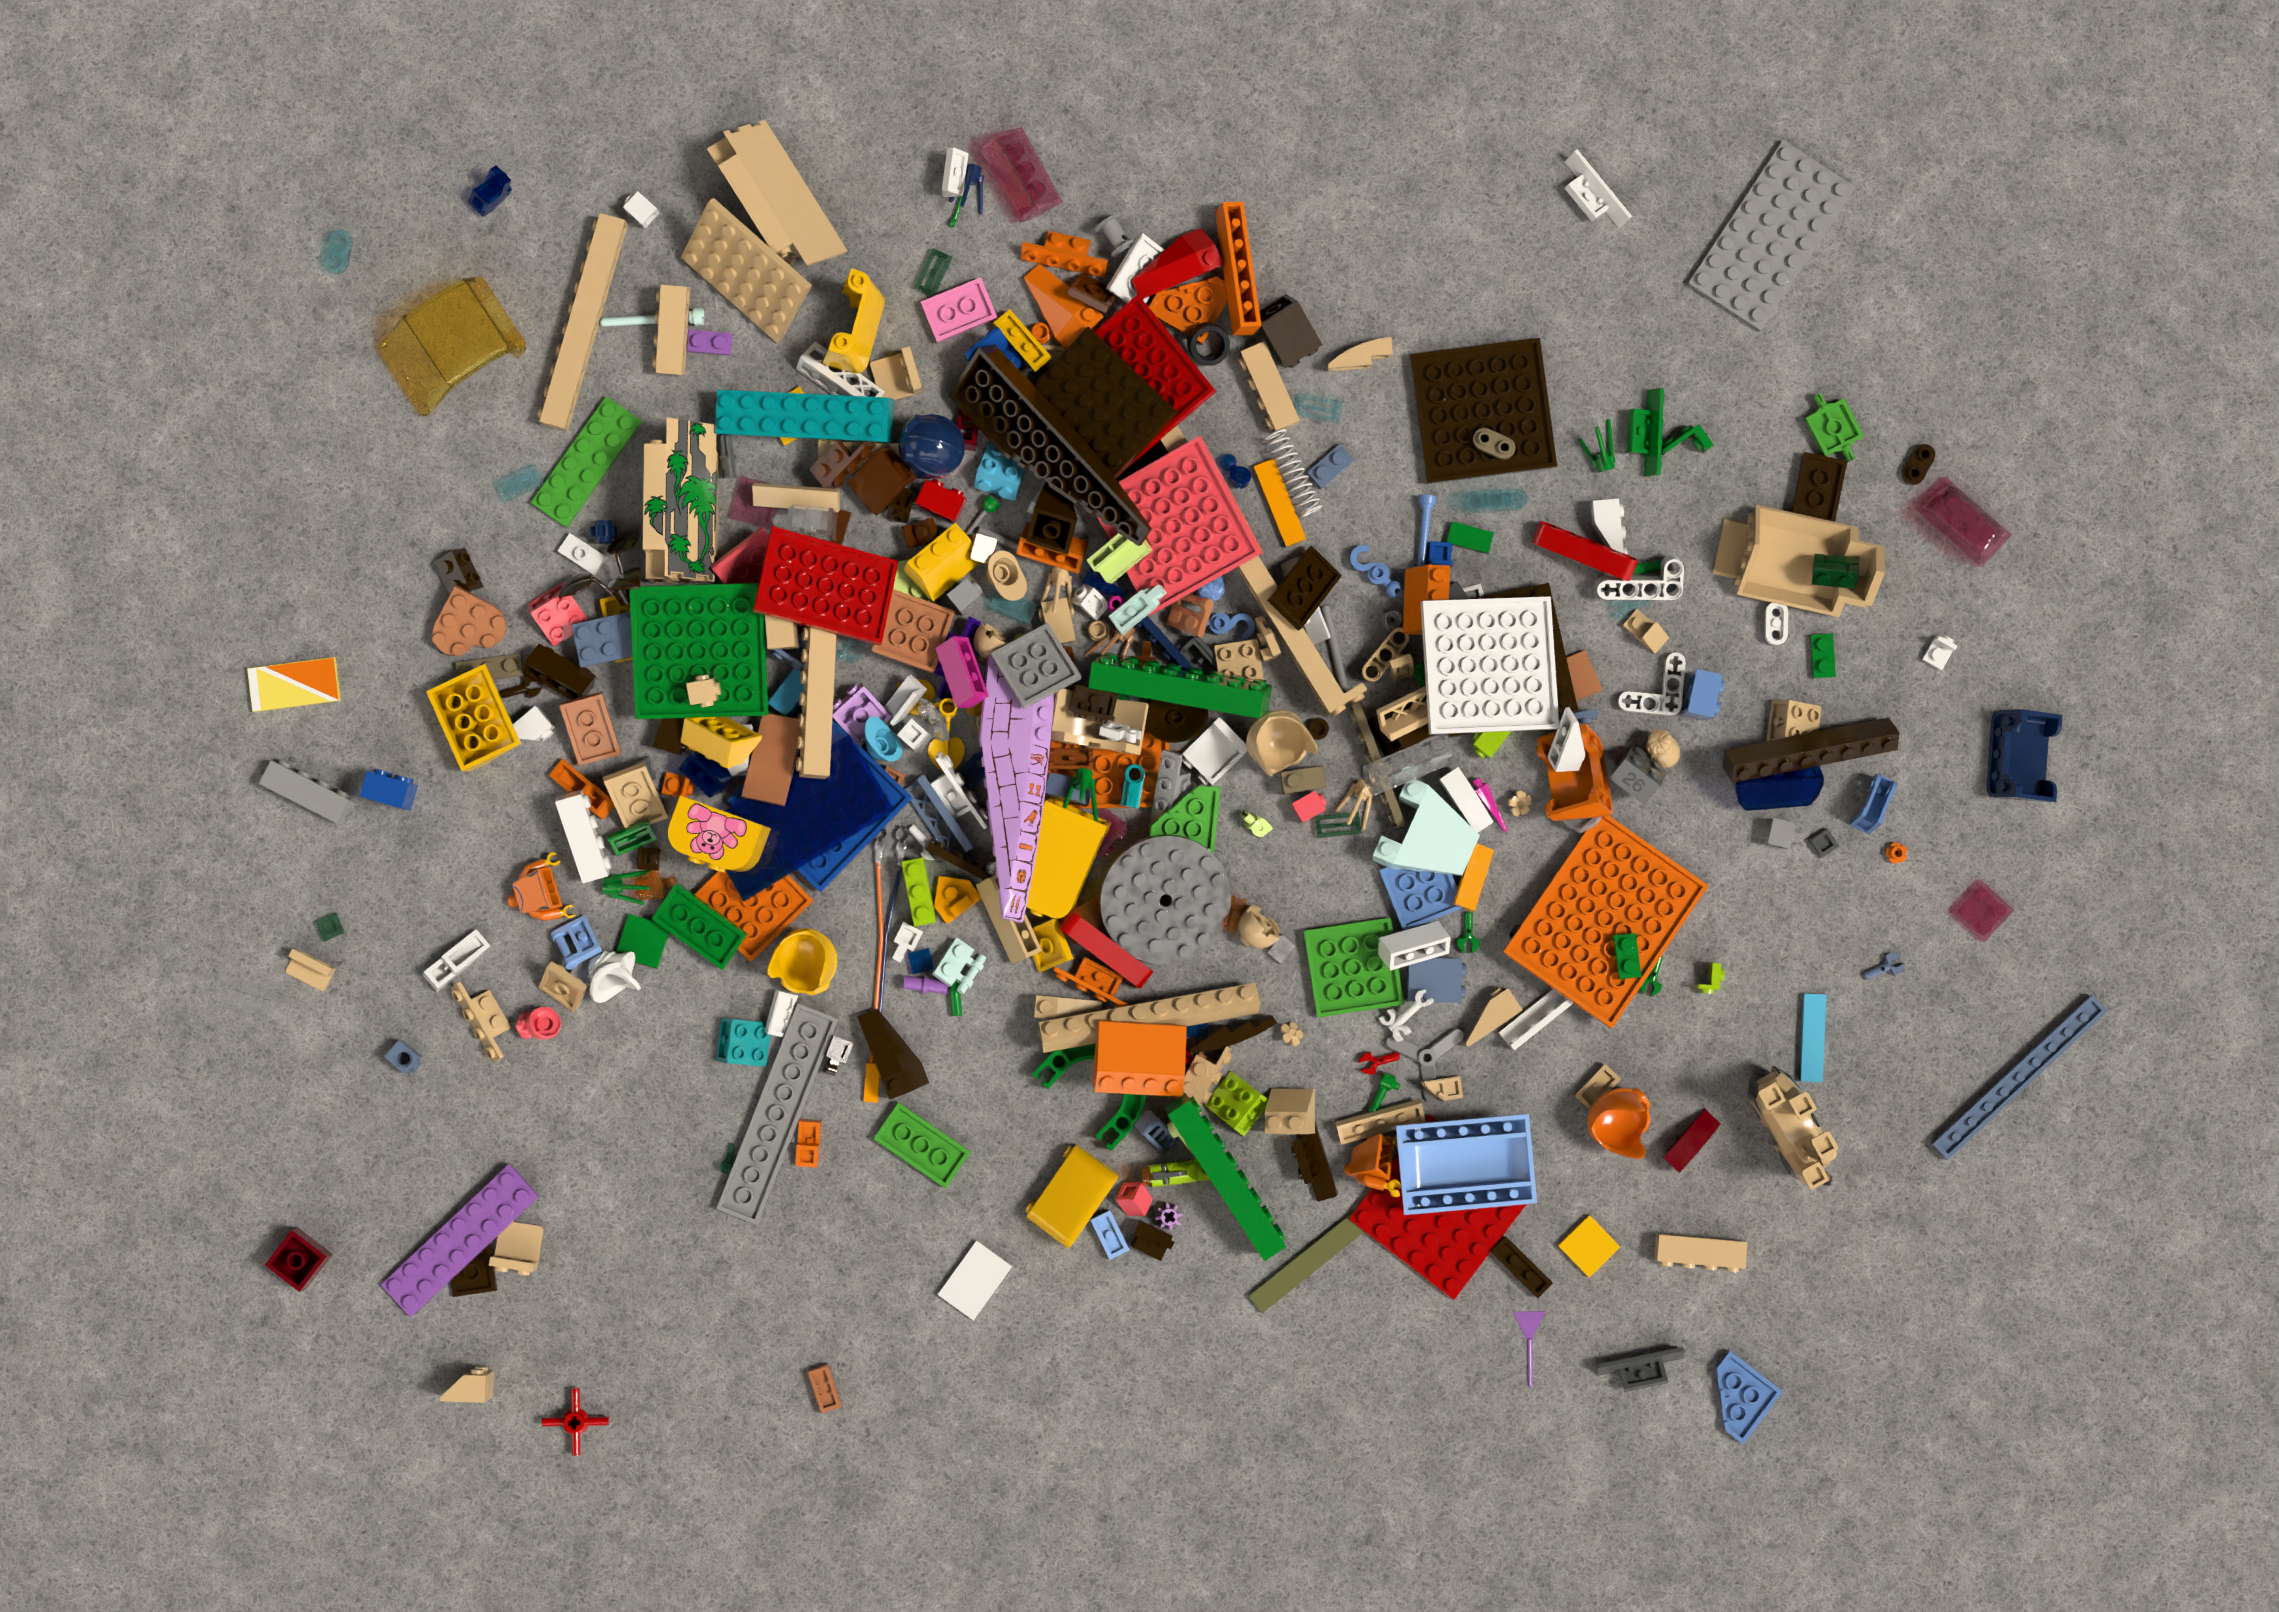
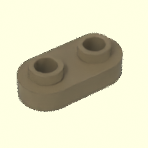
M1481 428L1473 436V445L1476 449L1500 460L1509 459L1515 452V444L1510 438L1490 429ZM1481 436H1487L1488 442H1482ZM1506 444L1508 451H1502L1501 445Z

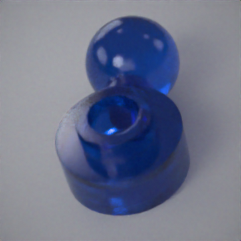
M1224 454L1220 458V466L1222 469L1230 471L1228 476L1229 483L1235 488H1246L1251 480L1250 471L1243 466H1236L1237 459L1233 454Z

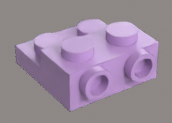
M860 683L858 686L856 684L851 685L846 691L848 694L842 700L838 698L833 702L832 717L854 741L862 746L865 743L864 726L867 719L872 716L879 717L886 724L892 716Z

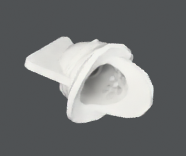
M603 950L579 963L570 973L574 977L580 978L584 984L590 985L591 999L598 1003L607 1001L626 987L637 991L641 989L637 980L632 976L635 963L634 952L617 954Z

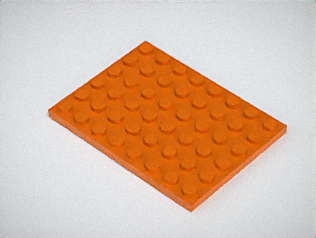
M1609 815L1604 816L1595 827L1583 833L1502 953L1609 1029H1612L1709 885ZM1636 933L1642 977L1618 980L1612 936Z

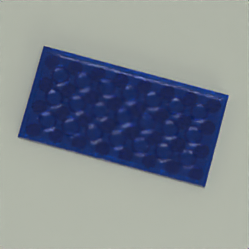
M851 735L831 745L830 776L826 779L799 777V771L796 770V767L794 768L785 806L743 799L725 810V812L771 828L761 857L753 868L743 872L725 870L744 902L895 811Z

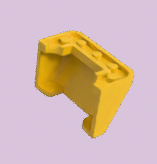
M851 268L844 283L842 293L849 297V307L858 309L852 334L836 333L830 342L828 351L825 352L822 364L859 374L865 371L868 365L885 299L866 273Z
M1077 1144L1074 1148L1068 1147L1063 1155L1066 1159L1039 1199L1036 1202L1032 1200L1025 1210L1028 1213L1026 1218L1068 1249L1075 1242L1120 1175Z

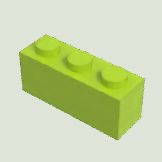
M918 858L903 861L902 867L914 927L937 923L925 859Z

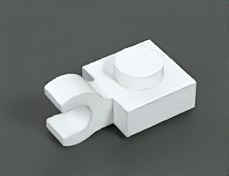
M903 922L894 939V942L899 944L892 958L901 963L907 949L915 950L923 931Z

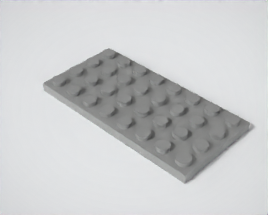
M1782 140L1688 282V285L1760 332L1856 187L1788 142Z

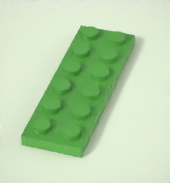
M606 396L531 503L568 528L643 421Z

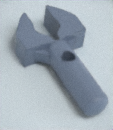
M1896 953L1884 955V963L1864 972V978L1869 980L1887 971L1891 972L1893 976L1901 973L1905 963L1897 967L1889 966L1893 959H1897L1901 955Z

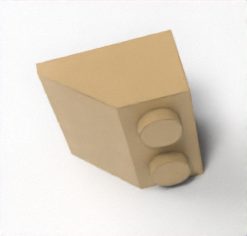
M1272 1088L1265 1109V1134L1315 1133V1089Z
M476 1366L475 1369H470V1372L463 1375L440 1397V1401L487 1402L493 1398L494 1371L488 1370L487 1366Z

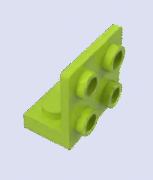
M1230 1071L1213 1092L1205 1106L1233 1129L1245 1136L1265 1111L1268 1099L1233 1071Z

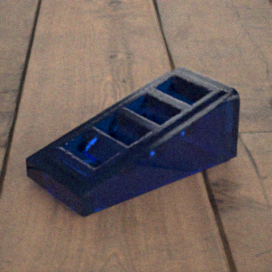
M1092 568L1081 581L1084 585L1094 587L1096 590L1111 596H1120L1123 600L1127 596L1125 591L1114 583H1107L1102 575Z

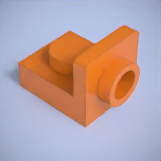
M666 772L661 793L678 798L680 796L688 798V796H692L694 793L695 783H692L693 778Z

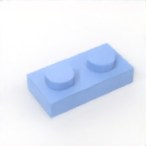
M1111 1210L1090 1219L1109 1260L1130 1250Z

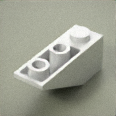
M1619 499L1592 501L1590 503L1592 526L1605 546L1628 555L1627 548L1623 547V539L1626 538L1625 526H1621V517H1624L1623 504H1619Z

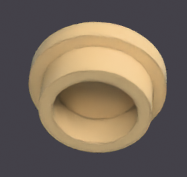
M1095 620L1090 623L1088 634L1092 640L1101 642L1108 638L1110 628L1105 621Z

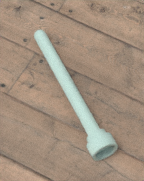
M693 308V310L689 311L688 322L695 326L704 325V318L702 319L704 317L703 308ZM655 315L600 319V325L603 327L656 324Z

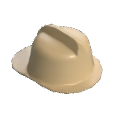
M1004 550L995 552L988 562L987 579L1006 600H1020L1027 591V582L1016 558L1010 552Z

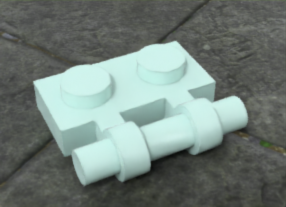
M956 937L932 975L949 987L952 986L954 981L960 983L957 992L964 994L967 988L970 989L973 985V979L976 974L980 973L983 969L986 957L979 954L976 960L972 959L970 956L974 949ZM966 964L968 967H970V969L967 972V974L963 976L960 972Z

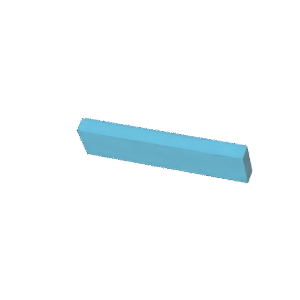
M1803 993L1799 1081L1823 1083L1826 994Z

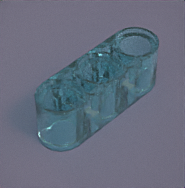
M1521 489L1472 491L1465 496L1462 505L1468 513L1511 512L1521 510L1526 505L1528 498L1527 494ZM1513 495L1520 496L1522 504L1514 505L1511 497ZM1492 496L1498 497L1500 505L1497 507L1492 506L1489 498ZM1468 498H1476L1479 503L1478 507H1470L1467 502Z

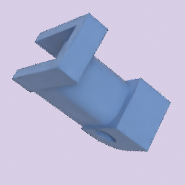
M1878 773L1875 774L1866 790L1868 796L1863 808L1853 817L1850 826L1869 835L1877 829L1884 820V814L1898 783Z

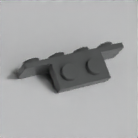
M1671 1346L1666 1348L1665 1351L1656 1352L1651 1350L1636 1357L1634 1355H1627L1622 1357L1621 1360H1603L1600 1364H1597L1596 1372L1598 1376L1619 1372L1624 1392L1668 1384L1664 1362L1683 1359L1684 1347Z

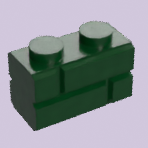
M1814 554L1811 585L1856 589L1859 558Z

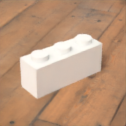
M1436 921L1380 937L1378 955L1389 970H1394L1449 954L1450 936L1440 922Z

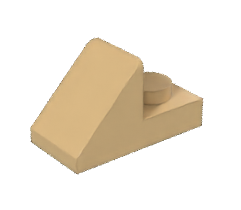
M1638 609L1622 625L1654 654L1669 639L1657 622L1653 623Z

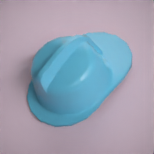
M869 717L864 726L866 749L869 755L876 760L891 762L899 760L903 752L899 737L879 717Z

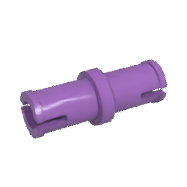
M905 975L903 989L923 991L922 993L924 994L933 992L947 995L948 985L940 980L929 979L928 976L918 978Z

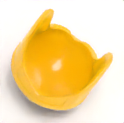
M811 928L796 929L787 934L774 950L767 967V974L771 978L780 977L781 984L791 992L806 993L807 995L819 994L829 988L830 981L835 975L837 953L832 942L821 932Z

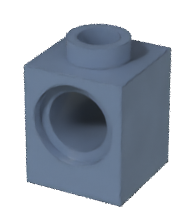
M398 1040L385 1055V1058L404 1074H408L410 1071L414 1073L422 1064L420 1059L423 1056L404 1040ZM404 1052L410 1055L408 1064H404L401 1061V1055Z

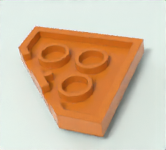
M1213 277L1205 281L1179 286L1175 289L1164 290L1155 295L1149 308L1160 321L1189 336L1190 331L1196 325L1204 322L1215 324L1228 303L1225 281L1218 277ZM1210 332L1202 333L1198 337L1197 342L1203 345Z

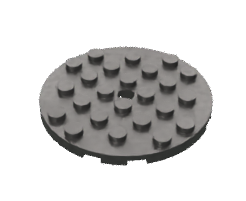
M1173 834L1146 837L1125 848L1110 864L1100 889V913L1110 937L1117 945L1136 959L1152 964H1175L1189 960L1205 951L1222 932L1231 907L1229 880L1216 856L1204 845L1188 837ZM1168 894L1171 896L1169 905H1162L1160 903L1162 895Z

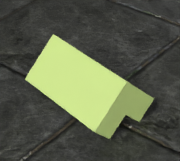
M1118 533L1089 557L1087 562L1094 571L1100 572L1107 583L1112 584L1153 549L1146 539L1141 546H1137Z

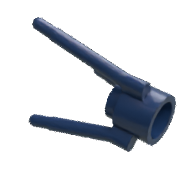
M967 164L965 188L960 206L964 207L970 185L975 186L978 183V213L981 215L983 213L984 175H981L982 168L980 166ZM950 197L949 202L952 203L955 197Z

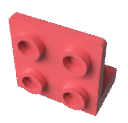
M565 581L527 603L530 614L553 646L574 635L572 624L589 621L573 596L559 599V593Z

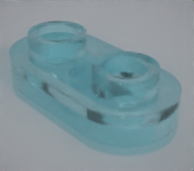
M344 230L334 231L329 238L324 263L326 268L333 274H341L348 267L353 240ZM345 239V244L339 246V240ZM336 260L341 261V264L338 267L334 266V262Z

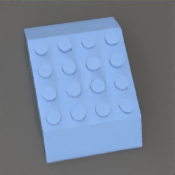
M1529 1114L1431 1121L1396 1126L1404 1215L1537 1203Z

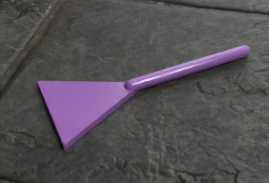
M1546 1311L1513 1312L1527 1339L1529 1387H1532V1339Z

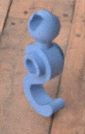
M1360 545L1354 548L1349 559L1353 569L1359 572L1368 571L1369 581L1375 585L1383 584L1386 587L1385 590L1388 596L1393 598L1400 596L1403 590L1402 585L1398 581H1391L1389 579V569L1385 564L1379 562L1358 563L1357 555L1369 552L1370 547ZM1395 590L1400 591V594L1396 595Z
M1216 613L1209 618L1206 627H1210L1211 631L1216 635H1224L1237 622L1245 621L1248 625V630L1242 634L1241 638L1246 640L1253 634L1255 623L1249 615L1244 613L1233 616L1231 620L1224 613Z

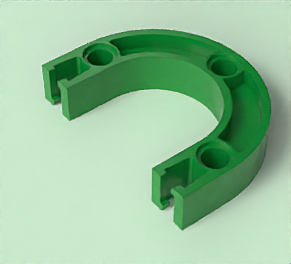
M1096 1043L1056 1050L1032 1075L1039 1079L1041 1076L1038 1073L1049 1065L1056 1072L1049 1083L1045 1081L1042 1083L1045 1088L1049 1089L1073 1064L1083 1060H1094ZM1060 1055L1064 1057L1065 1065L1062 1068L1054 1066L1053 1058ZM1124 1094L1122 1104L1117 1113L1095 1135L1102 1141L1104 1139L1102 1134L1110 1127H1113L1119 1135L1112 1144L1107 1143L1105 1145L1111 1151L1133 1129L1135 1122L1139 1120L1144 1108L1146 1095ZM1119 1117L1128 1119L1129 1125L1127 1128L1120 1129L1117 1127L1116 1121Z

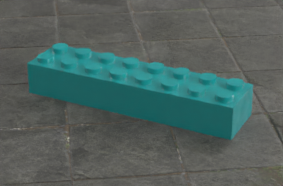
M717 390L715 434L892 443L894 399L888 397Z

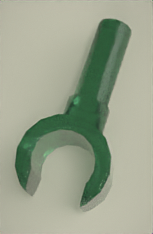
M732 1143L728 1144L725 1160L720 1164V1170L727 1175H730L734 1165L730 1163L734 1148Z

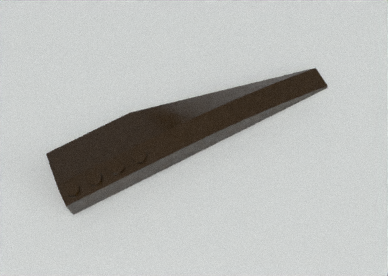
M995 344L979 347L948 396L1003 456L1013 459L1017 462L1018 466L1028 469L1034 473L1036 478L1049 483V487L1073 503L1080 504L1085 508V511L1095 514L1102 519L1103 523L1113 526L1119 534L1137 546H1141L1152 529L1104 463L1064 417Z

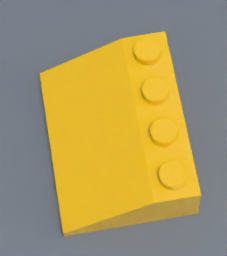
M486 664L426 691L462 772L475 770L521 745Z

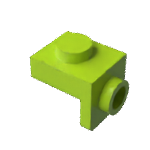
M1709 963L1708 985L1695 984V988L1700 989V993L1714 994V990H1720V982L1724 981L1725 975L1724 968H1721V963Z

